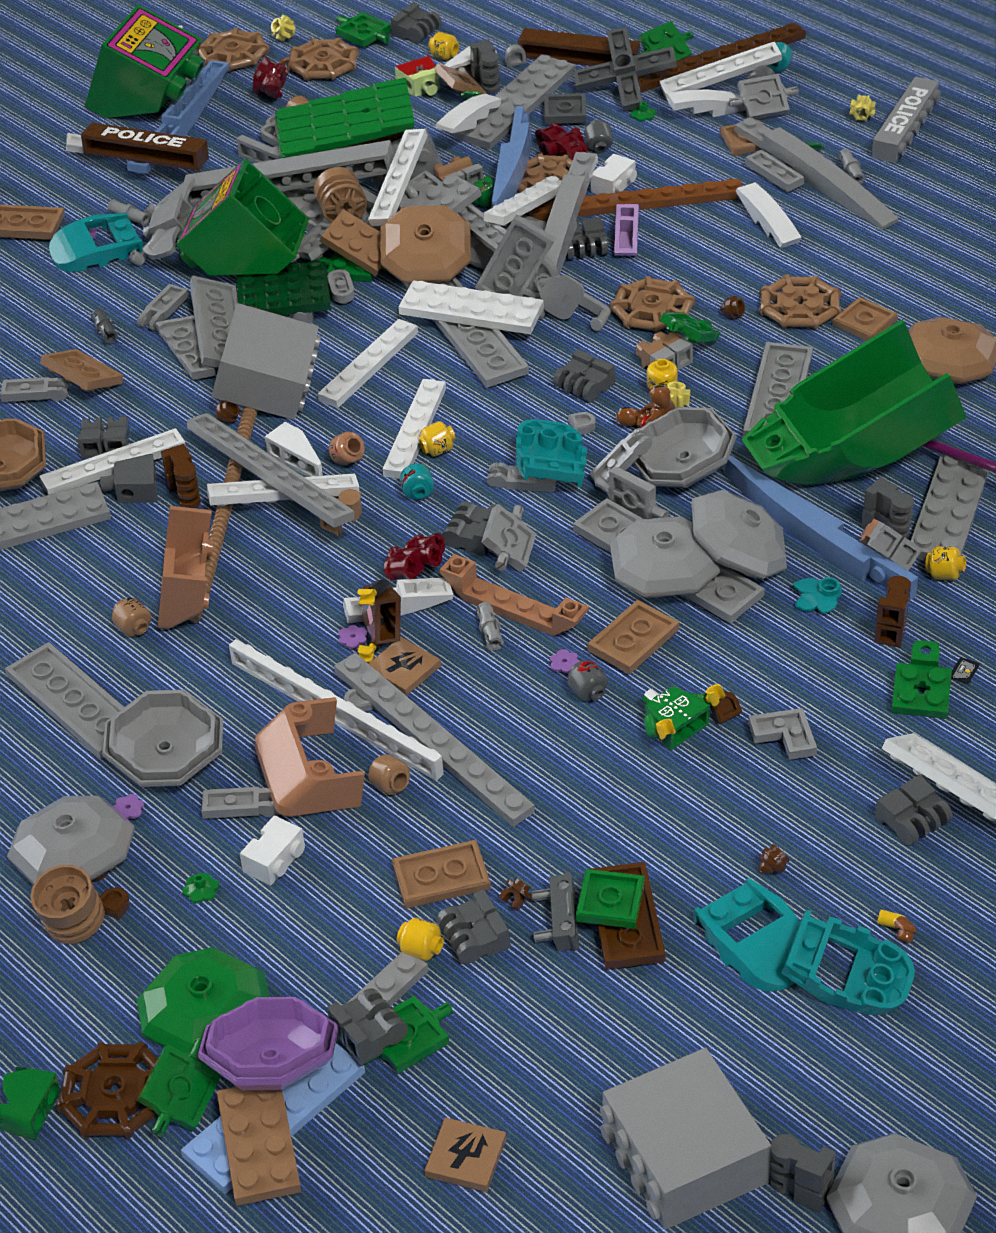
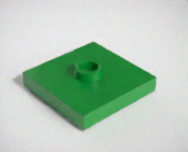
M586 869L576 912V922L636 929L645 876Z

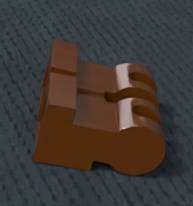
M185 444L162 450L161 455L167 488L170 492L177 491L180 507L196 509L200 506L201 499L197 485L196 468L192 463V457Z
M893 576L887 581L886 598L880 597L878 603L874 643L901 648L906 631L909 592L911 589V582L906 577Z

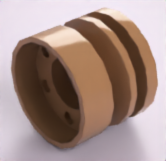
M344 167L329 168L316 179L314 195L327 221L332 223L343 209L359 219L364 215L367 208V198L358 179L351 170Z
M59 865L50 868L40 875L32 886L30 896L32 906L41 919L46 932L53 940L63 944H76L87 940L95 934L103 923L105 910L102 900L95 890L90 876L82 868L75 865Z

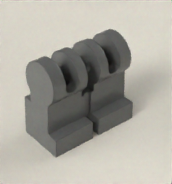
M412 2L403 9V12L401 11L391 18V36L403 40L410 39L413 43H419L441 26V17L434 11L426 12L419 9V4Z
M489 39L470 44L471 77L475 81H480L482 88L487 94L499 92V55L495 53V47Z
M602 218L582 219V230L579 220H576L577 228L566 259H574V254H577L579 258H584L585 244L587 245L590 257L596 256V251H599L601 255H607L608 243L604 233Z
M577 349L572 354V359L564 367L557 369L553 377V384L558 388L564 387L565 391L573 392L574 395L578 397L583 396V399L593 402L599 393H604L615 384V367L604 360L595 359L594 356Z
M120 416L118 421H115L114 417H108L106 431L102 418H96L93 423H91L90 418L82 419L81 434L78 435L81 459H89L103 454L104 446L105 451L109 452L129 445L128 417Z
M880 477L865 490L863 506L865 509L862 514L861 527L865 529L875 519L908 539L914 498L910 494L899 492L898 486Z
M468 501L461 502L449 521L447 528L442 533L445 544L451 548L463 547L467 552L486 556L489 549L481 541L491 510L496 505L491 504L489 508H484Z
M918 775L901 785L900 790L896 788L879 798L874 818L882 825L886 823L890 826L904 844L912 845L918 841L919 837L923 838L930 831L940 828L941 824L945 825L953 819V813L948 803L940 799L935 794L936 790L921 775Z
M484 889L474 893V899L459 906L444 908L436 918L446 939L449 940L452 949L456 951V956L463 964L472 963L483 955L491 956L511 948L509 929L498 911L495 910Z
M374 988L364 990L356 999L342 1006L339 1002L327 1006L328 1018L338 1025L337 1037L346 1045L348 1051L360 1065L382 1054L384 1047L399 1043L408 1031L407 1024L399 1018L395 1010L390 1007L388 1002Z
M781 1134L776 1136L771 1142V1187L776 1192L794 1195V1202L820 1213L834 1183L835 1151L823 1146L819 1153L800 1145L799 1141L792 1135Z

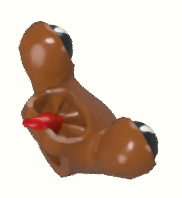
M656 385L649 391L651 403L641 410L630 407L621 408L616 413L617 422L622 426H639L641 428L647 423L667 414L669 411L676 409L674 402L671 400L669 388Z

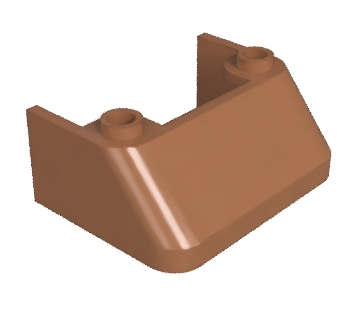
M170 506L158 617V628L170 629L202 614L203 609H208L209 593H205L207 579L205 577L206 557L207 555L212 556L213 540H208L212 510Z
M336 697L290 703L255 737V750L269 788L274 808L281 815L296 816L361 807L364 771L335 774L332 765L326 761H307L299 738L334 733Z

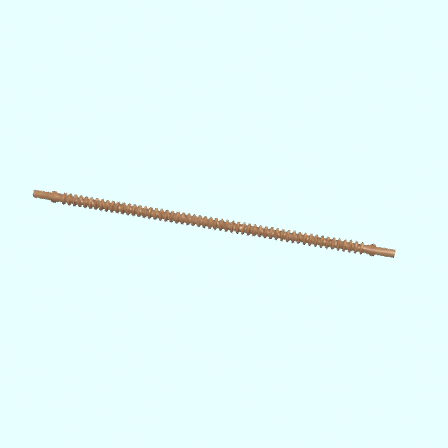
M244 406L237 433L250 441L258 410ZM232 458L229 460L224 483L239 482L243 466ZM233 504L217 506L209 535V540H213L212 556L207 555L205 577L207 579L205 593H210ZM202 614L190 620L194 623H198L200 621Z

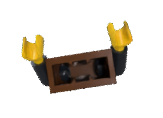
M385 579L373 581L370 585L358 589L357 592L360 595L358 605H362V618L371 636L367 646L359 645L358 648L359 656L366 662L373 660L374 652H377L384 643L400 641L401 597Z

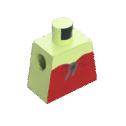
M430 56L395 66L396 79L406 78L408 91L412 96L417 97L423 94L432 96L440 88L439 74L435 71L436 66Z

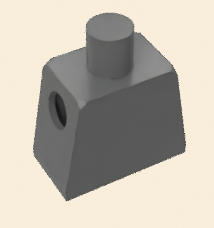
M153 454L116 461L114 463V475L100 477L102 492L116 490L117 499L120 503L158 502L157 473Z

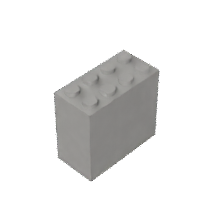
M237 303L211 397L295 420L297 411L302 412L306 398L302 396L306 397L309 390L310 379L318 352L316 350H318L321 336H317L319 326Z
M706 1047L602 1092L603 1106L600 1107L603 1118V1125L600 1126L602 1136L607 1144H613L620 1166L623 1169H628L635 1191L638 1194L642 1193L647 1200L646 1205L649 1214L653 1220H659L664 1230L769 1183L771 1144Z

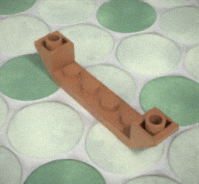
M453 554L440 568L441 575L463 601L476 606L483 602H488L492 605L494 613L551 636L575 627L589 610V606L567 597L557 608L479 579L476 573V562Z

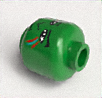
M486 176L472 183L480 189L482 194L473 203L475 206L479 205L482 208L492 204L495 181L490 176Z

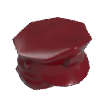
M267 57L262 59L257 65L253 76V92L257 95L265 93L271 99L282 97L283 94L280 90L286 81V66L283 63L274 64L275 62Z

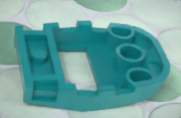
M127 213L99 214L77 220L57 231L51 239L49 253L55 266L60 270L78 272L87 270L90 265L98 264L99 268L108 266V261L116 258L119 261L127 259L128 253L134 250L142 253L143 243L133 228ZM102 227L103 230L108 229L115 243L96 247L89 233L90 229Z
M539 419L525 420L520 423L517 430L515 464L524 480H528V477L532 476L541 480L547 478L563 483L576 482L577 487H581L585 476L587 447L582 446L583 438L581 434L567 424Z
M747 878L742 886L701 909L699 907L694 909L693 922L695 925L701 923L705 929V939L709 945L715 947L720 954V960L726 967L731 965L740 972L741 979L762 991H779L794 984L792 980L781 973L798 931L800 920L782 898L752 879ZM766 908L770 911L775 910L782 916L737 943L726 933L729 929Z
M806 910L800 921L781 974L819 1000L850 1011L868 1015H883L900 1007L909 995L915 974L914 965L909 955L887 939L881 942L869 935L871 930L859 925L855 929L841 924L842 920L829 917L828 921L825 922L811 917L812 911ZM828 939L856 952L843 991L840 989L835 991L821 983L822 979L815 976Z

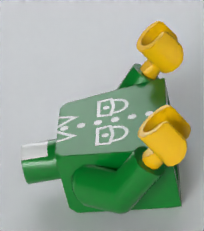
M720 684L712 685L702 694L685 692L677 687H671L662 694L649 689L642 697V702L646 704L643 722L647 737L649 739H660L670 751L709 725V706H717L719 699L726 697Z

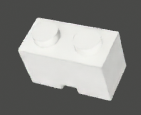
M612 154L604 162V167L599 166L593 172L591 193L598 195L600 193L610 194L623 191L636 179L635 160Z
M275 815L260 830L262 837L259 840L253 838L240 852L243 872L270 886L278 877L285 874L287 867L295 858L301 856L305 848L302 828Z

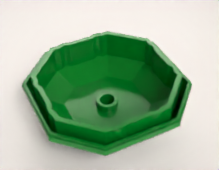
M215 947L173 956L136 999L143 1037L162 1047L170 1044L180 1051L190 1053L196 1039L203 1038L205 1028L212 1023V1020L256 997H270L264 971Z

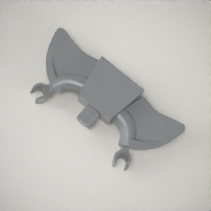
M193 177L180 184L156 206L149 203L148 208L143 211L149 213L151 219L149 226L143 229L144 236L150 241L142 248V253L137 250L132 251L129 256L132 263L141 266L145 262L146 256H149L151 259H159L169 256L176 251V239L180 237L193 208L188 203L189 193L196 182Z

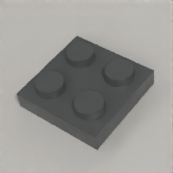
M586 93L546 94L545 124L554 122L557 124L586 123Z

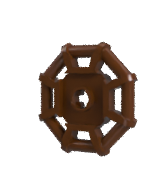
M102 1041L97 1043L98 1046L72 1065L68 1064L62 1070L64 1078L59 1100L55 1104L58 1113L64 1114L80 1131L81 1137L89 1139L91 1136H125L128 1139L132 1137V1133L158 1115L154 1110L145 1106V1109L130 1120L127 1117L134 1115L138 1111V1107L143 1105L137 1099L158 1058L148 1049V1045L141 1041L137 1044H104ZM109 1057H127V1058H109ZM101 1059V1061L98 1062L99 1067H97L93 1071L91 1068L86 1071L87 1068H89ZM143 1061L150 1069L143 1071L137 1068L136 1065ZM75 1082H82L80 1092L73 1093ZM117 1083L120 1088L119 1090L114 1092L106 1090L112 1088L113 1084ZM84 1104L88 1108L89 1113L86 1118L76 1107ZM100 1118H119L120 1123H98Z

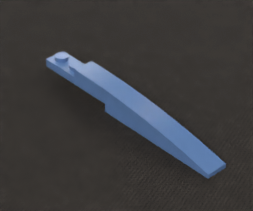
M211 60L200 72L197 79L188 85L178 102L174 101L161 116L162 124L155 132L186 136L221 83L229 68V63ZM131 160L127 163L128 171L137 172L138 174H148L155 166V164Z
M524 106L515 107L510 142L501 143L492 198L493 206L499 205L504 200L515 196L529 161L533 141L529 114L525 113Z
M729 456L725 464V476L751 501L763 506L791 534L860 581L870 577L887 587L889 578L893 576L906 577L911 582L909 601L916 597L918 576L844 533V523L733 456Z

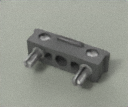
M567 871L563 875L550 876L549 889L536 890L531 893L533 901L551 899L552 929L534 932L535 942L554 940L557 951L568 949L576 951L579 949L575 885L572 874Z

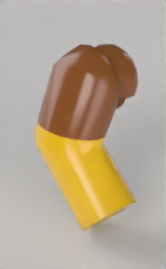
M880 910L877 924L898 929L897 938L900 941L908 943L913 941L914 933L916 934V926L909 919L901 914Z

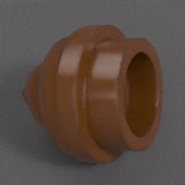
M730 296L723 302L720 310L728 318L737 319L739 316H743L745 304L742 298Z
M222 400L216 406V419L221 422L232 423L237 419L240 410L237 404Z
M773 844L770 848L765 847L762 850L759 871L761 874L782 873L786 869L785 865L790 860L780 848Z

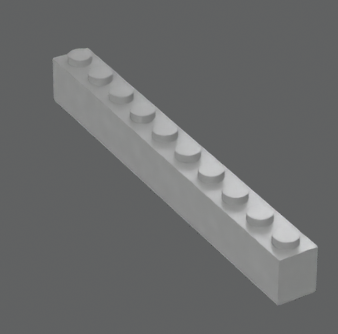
M388 140L252 164L280 191L314 186L316 179L321 173L334 167H344L351 170L357 179L384 175L388 173L395 155L391 142ZM235 167L187 174L184 181L190 177L196 180L189 193L188 203L194 206Z

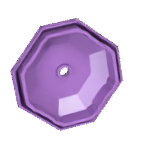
M256 997L232 1011L220 1015L212 1020L211 1024L206 1026L198 1057L241 1090H282L325 1066L331 1060L334 1054L338 1025L296 997Z

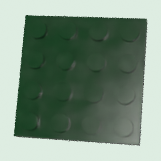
M312 260L302 264L292 262L278 274L237 275L239 304L278 315L331 310L325 261Z

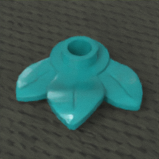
M831 577L823 578L820 581L815 578H806L793 583V587L802 594L796 601L795 607L802 611L818 609L822 614L831 612L836 608L837 599L842 595V587L839 581Z

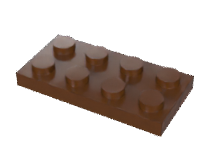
M645 862L591 868L592 870L645 876L636 929L597 924L605 969L666 962L665 948Z

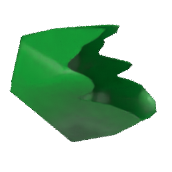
M15 1067L16 1072L7 1073L3 1076V1092L9 1103L0 1104V1130L36 1140L60 1093L57 1074L33 1068Z

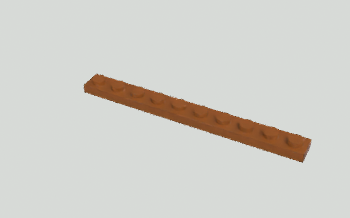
M727 179L725 181H707L698 184L688 183L680 186H664L654 189L644 188L636 191H621L610 194L600 193L584 197L577 217L616 213L617 204H639V210L740 199L736 189L742 187L740 179ZM548 200L527 212L528 216L542 221L548 220L554 200Z

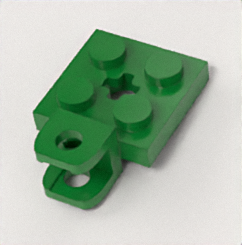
M916 640L912 646L911 663L897 662L891 713L947 719L952 668L938 667L940 648L937 642ZM928 648L931 652L924 654L921 652V649ZM924 687L927 690H925L924 694H920L916 688Z

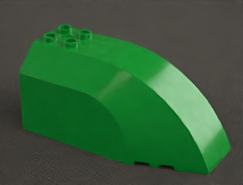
M902 319L796 384L790 390L791 394L783 402L779 401L774 406L775 410L767 419L762 418L741 440L761 469L772 477L798 484H828L862 476L895 462L963 421L967 416L950 375L946 373L935 381L931 379L919 358L907 326Z

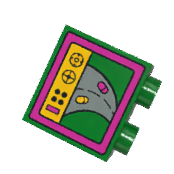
M137 5L101 45L84 107L104 118L158 112L168 99L178 102L188 83L186 78L195 81L204 66L205 59L197 56L202 39L146 8Z
M245 158L193 206L176 245L179 247L180 257L188 266L192 268L200 267L208 275L278 274L296 258L310 218Z

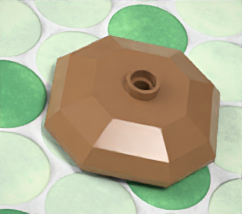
M446 205L403 207L381 226V266L404 284L412 283L413 280L427 283L449 282L471 263L470 223Z
M940 316L916 322L908 330L919 358L932 379H938L948 373L953 383L963 384L986 378V376L992 374L995 368L996 337L981 324Z
M19 419L0 420V491L18 489L42 472L46 466L45 433L43 430Z

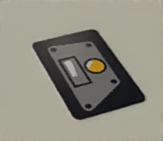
M960 657L952 670L951 679L969 684L980 663Z

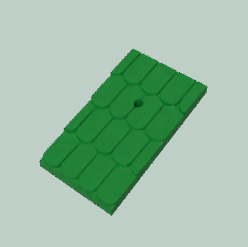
M406 78L373 83L371 87L345 91L342 95L309 100L307 104L285 107L275 112L280 159L388 140L392 142L402 138L405 130L414 129L415 123Z

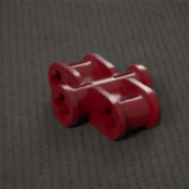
M554 122L545 129L535 131V139L542 155L563 156L566 154L569 159L573 160L576 152L588 153L583 135L576 127L567 133L564 128Z
M433 533L430 536L417 534L405 544V548L391 547L384 563L386 577L389 580H397L399 577L414 579L424 570L425 565L439 566L445 550L443 536L440 533Z

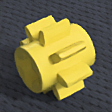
M282 15L281 19L275 18L271 24L272 35L281 41H285V38L290 39L295 33L294 21L285 15Z
M859 94L857 100H851L850 114H854L856 121L864 120L866 122L868 116H874L876 102H872L869 95L861 96Z
M681 382L668 383L667 388L670 390V397L675 407L689 406L691 390L686 389V385Z

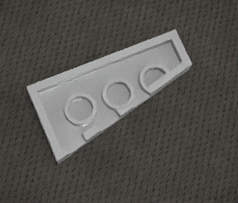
M194 315L155 322L156 330L193 380L216 376L215 367L201 364Z

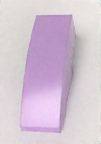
M617 204L615 255L637 256L639 204Z

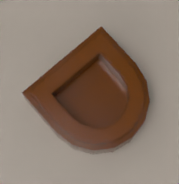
M724 691L726 697L719 699L717 706L710 705L716 723H722L743 712L737 697L733 693Z
M114 887L107 889L99 896L104 906L105 915L120 920L130 906L129 896L122 888Z

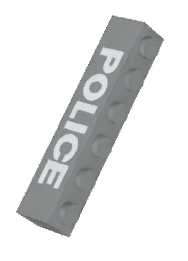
M915 76L874 137L872 158L896 163L900 156H904L907 145H911L913 136L918 134L920 130V125L925 123L927 115L932 112L935 102H939L941 90H938L939 81Z

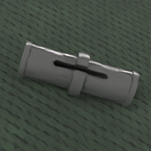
M95 309L94 311L97 316L92 312L91 318L95 322L96 331L103 336L106 343H114L115 341L112 336L117 340L118 334L114 330L112 320L106 316L104 310Z

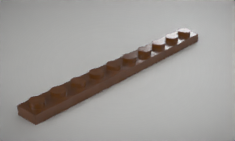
M789 23L786 26L771 29L768 32L756 34L744 40H738L692 57H686L683 60L676 61L677 67L637 76L640 92L660 87L659 81L771 42L790 44L805 39L806 31L796 23Z

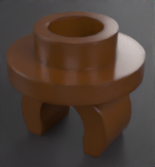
M516 877L513 882L509 879L505 882L511 887L505 888L500 893L499 898L507 903L509 898L515 895V900L512 902L511 907L518 911L524 904V896L530 899L532 895L528 893L531 887Z

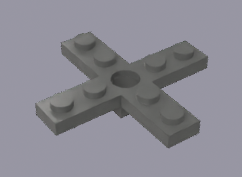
M626 27L607 31L613 61L574 70L577 91L617 82L623 111L639 108V103L643 102L637 76L677 67L673 46L633 56Z

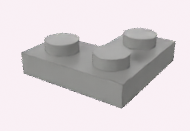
M803 708L749 716L748 724L755 743L783 740L789 760L817 756V746Z

